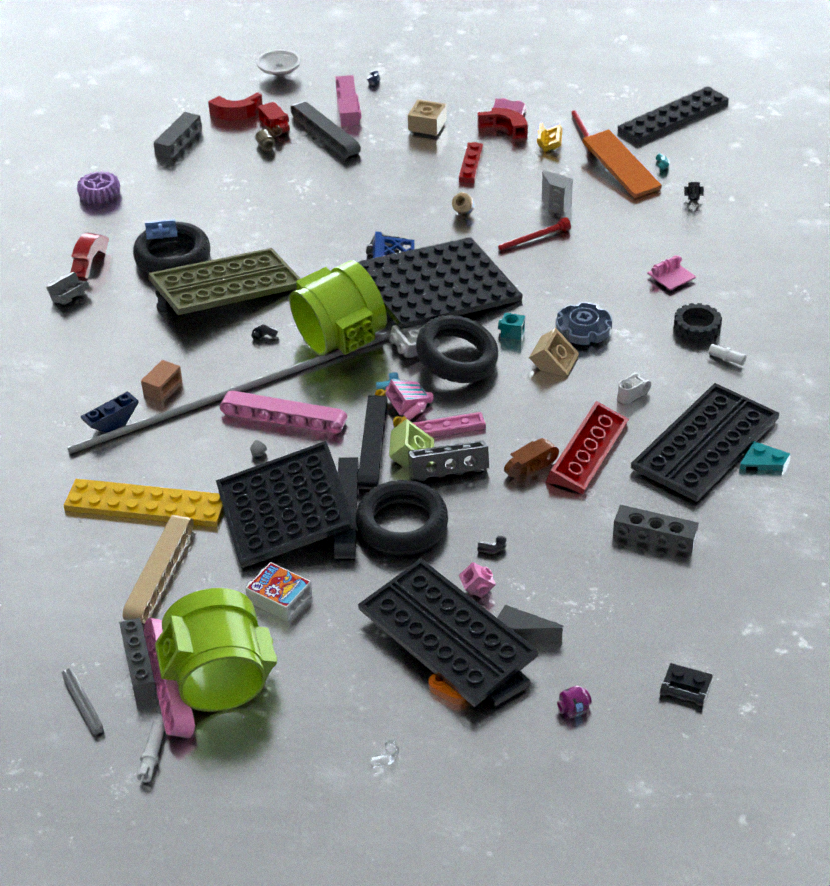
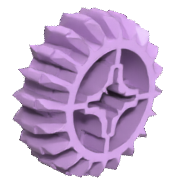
M96 171L95 173L90 172L89 175L85 174L84 177L80 178L77 184V193L83 202L96 205L97 203H107L108 201H113V198H117V195L120 194L121 186L119 179L114 173Z

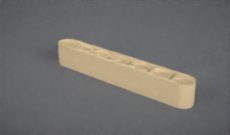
M177 515L170 517L123 609L124 620L141 618V623L145 624L192 533L194 524L192 518Z

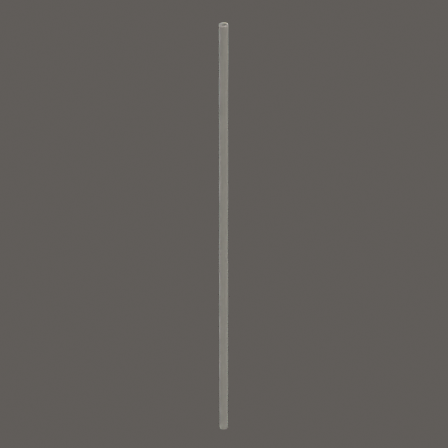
M391 330L376 335L374 341L356 350L389 339ZM340 349L329 352L324 356H318L67 447L69 454L78 452L221 400L228 391L243 392L344 354Z

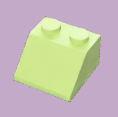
M408 419L391 430L389 457L403 467H409L408 451L434 447V439ZM429 462L426 467L432 466L433 462Z

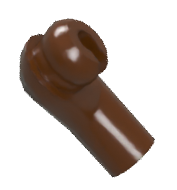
M275 125L276 128L269 126L265 128L273 139L282 134V128L279 125Z

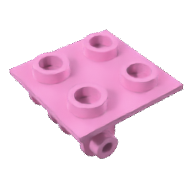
M674 255L670 259L653 265L651 271L647 272L648 275L669 290L696 278L695 275L680 265L682 258L679 255Z

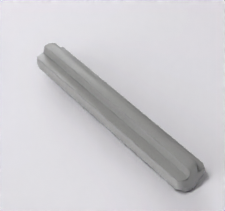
M68 668L62 672L63 679L91 732L94 735L102 733L104 731L103 724L73 669Z

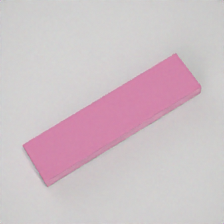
M482 412L413 423L431 437L486 429Z

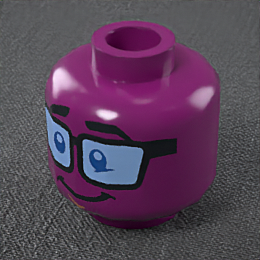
M578 685L560 692L559 701H557L560 713H565L569 718H574L588 712L592 704L588 690Z

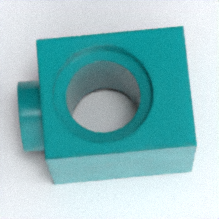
M504 313L503 318L499 319L498 330H501L500 337L522 340L525 331V315Z

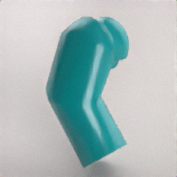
M661 153L657 154L656 160L660 162L658 167L664 171L666 167H669L670 160Z

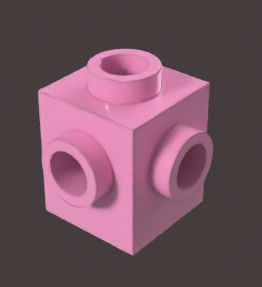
M474 562L459 574L464 589L469 594H474L480 598L484 597L496 585L492 577V571L488 567H482Z

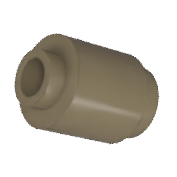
M263 129L256 133L255 140L262 150L270 151L274 148L275 141L267 130Z

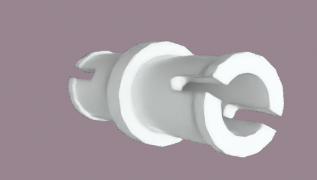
M712 344L708 351L709 355L721 358L724 362L730 361L741 366L745 364L747 358L745 354Z

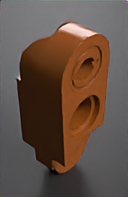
M545 438L531 441L510 454L513 458L506 463L504 472L514 478L523 473L529 476L551 465L557 459L559 449Z

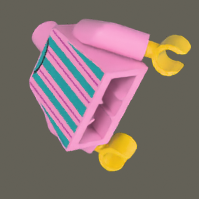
M391 379L386 390L378 389L375 392V395L387 396L399 415H404L403 417L397 416L394 418V427L404 420L408 419L410 421L419 413L424 412L427 403H432L433 401L432 392H425L418 382Z

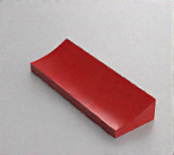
M596 401L554 464L545 483L564 486L583 495L629 419Z

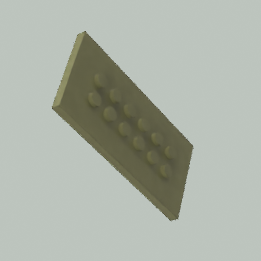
M273 248L149 273L151 283L178 315L297 289L296 281L301 279Z

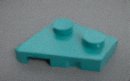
M754 441L741 461L739 469L746 470V467H758V470L783 471L790 460L791 454Z

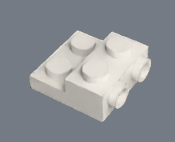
M425 324L400 329L398 325L392 326L389 335L390 343L395 344L398 353L404 354L406 358L418 356L416 340L421 328ZM437 338L433 341L436 348L439 347L440 341Z

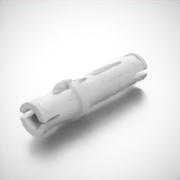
M154 720L152 722L145 751L140 757L141 765L137 774L139 781L142 775H144L142 782H150L153 769L158 764L159 759L157 755L165 731L164 722L161 728H159L161 720Z

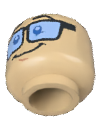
M460 192L453 197L452 207L460 215H468L474 210L475 201L469 194Z

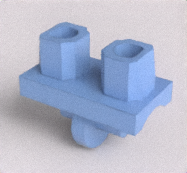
M175 219L145 222L147 239L177 236Z

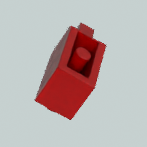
M275 101L258 106L259 120L266 127L276 128L275 125H279L282 128V133L290 131L289 116Z

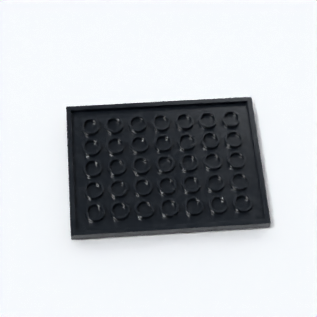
M472 237L358 262L372 277L382 296L386 312L400 329L426 324L428 321L440 316H459L522 301L523 294Z

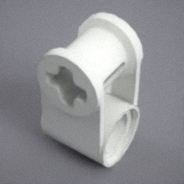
M638 373L631 374L619 382L617 400L622 404L632 403L649 392L651 382L642 379Z

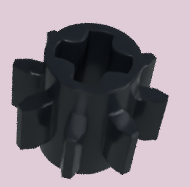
M689 182L688 187H684V196H688V200H700V196H704V186H700V182Z

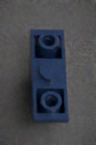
M127 391L81 415V419L92 429L108 433L127 424L139 401Z

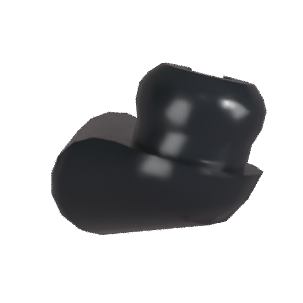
M262 324L252 330L251 337L254 340H259L265 335L276 338L278 330Z
M497 536L496 542L492 544L479 541L477 551L496 554L506 548L507 539L504 536Z

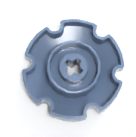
M580 302L578 305L569 304L558 311L557 318L555 319V328L565 338H568L569 342L589 345L590 342L599 343L610 335L613 319L611 314L606 309H600L599 305Z

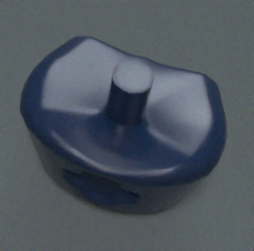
M370 71L367 81L369 84L377 85L381 80L379 71Z

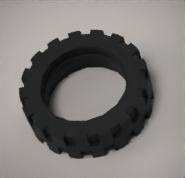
M690 303L689 305H683L682 308H678L677 312H675L674 331L676 334L678 333L680 338H685L686 341L691 340L695 343H698V341L702 343L707 342V340L712 341L721 332V313L717 312L716 308H711L707 304ZM692 318H701L707 320L711 325L693 327L684 321Z

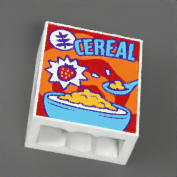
M270 562L259 572V575L253 581L247 584L246 595L254 606L288 622L312 596V586L310 580Z

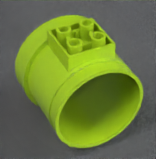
M349 260L333 268L331 271L324 267L297 280V290L293 291L289 297L291 313L301 336L307 345L320 356H324L338 348L344 355L374 341L375 333L383 330L387 324L385 305L375 282L364 267L353 260Z
M208 588L195 591L173 603L163 616L162 633L155 643L161 679L176 680L182 701L189 707L200 711H224L249 702L263 689L269 673L277 664V655L274 652L273 639L270 636L269 628L258 625L252 601L243 593L228 588Z

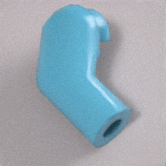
M397 372L390 373L389 380L376 382V389L386 390L391 379L400 380L398 378L399 374Z

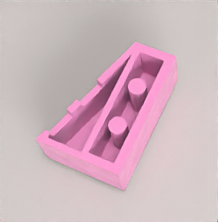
M353 75L336 76V97L341 127L359 125L361 110L358 94L355 91Z

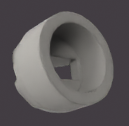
M255 440L250 447L251 454L254 457L262 456L267 450L266 445L258 440Z

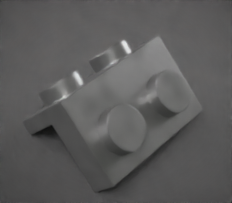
M74 272L46 287L52 302L62 304L71 302V298L85 294V290L90 288L88 281H79Z

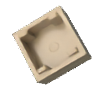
M417 99L408 113V131L438 135L447 120V105L445 103Z

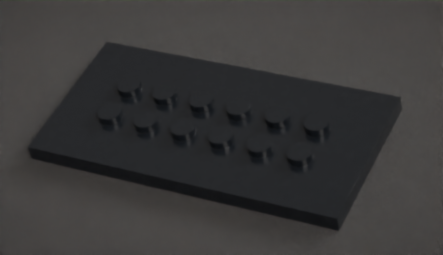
M714 383L631 462V469L697 502L751 447L753 442H756L779 419L780 413Z
M422 558L358 604V609L474 707L539 656L538 650Z

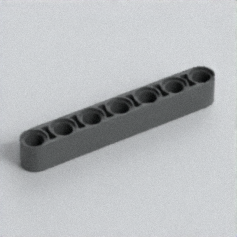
M302 101L290 107L291 114L296 120L344 158L361 152V147L357 140L307 101Z

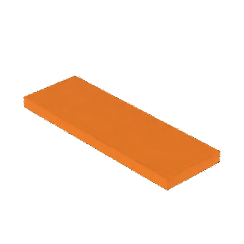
M609 129L583 138L582 143L634 199L661 190L662 185Z

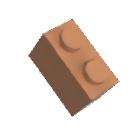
M161 360L141 380L143 395L162 401L182 381L181 367Z

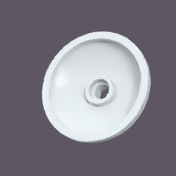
M285 49L267 51L257 59L258 68L264 73L274 76L289 74L295 71L301 64V58L296 52Z

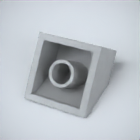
M543 170L541 199L549 212L564 216L572 207L573 178Z

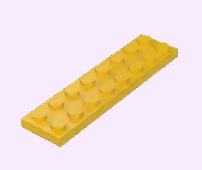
M77 478L63 505L64 511L168 522L172 515L192 518L193 525L218 527L224 510L219 493Z

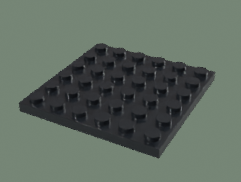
M327 441L216 480L241 568L357 527Z

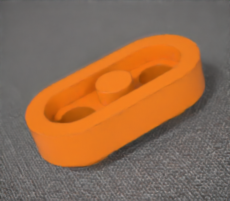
M435 673L430 676L429 690L431 693L453 704L460 705L467 702L465 698Z

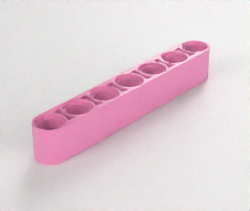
M228 391L219 407L224 414L333 434H338L342 431L348 418L345 411L337 408L238 391Z
M148 618L144 625V636L165 732L171 736L190 738L195 729L192 709L182 701L176 680L161 679L155 643L162 633V620Z

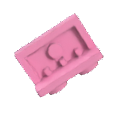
M496 98L493 108L511 109L521 115L527 111L525 103L509 101L505 98Z

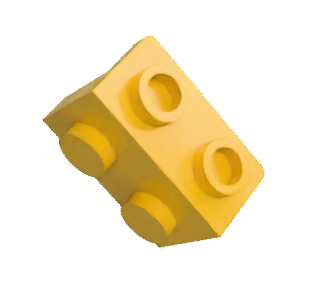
M543 123L539 124L537 144L539 147H542L544 152L555 150L561 146L563 131L561 125L546 129Z

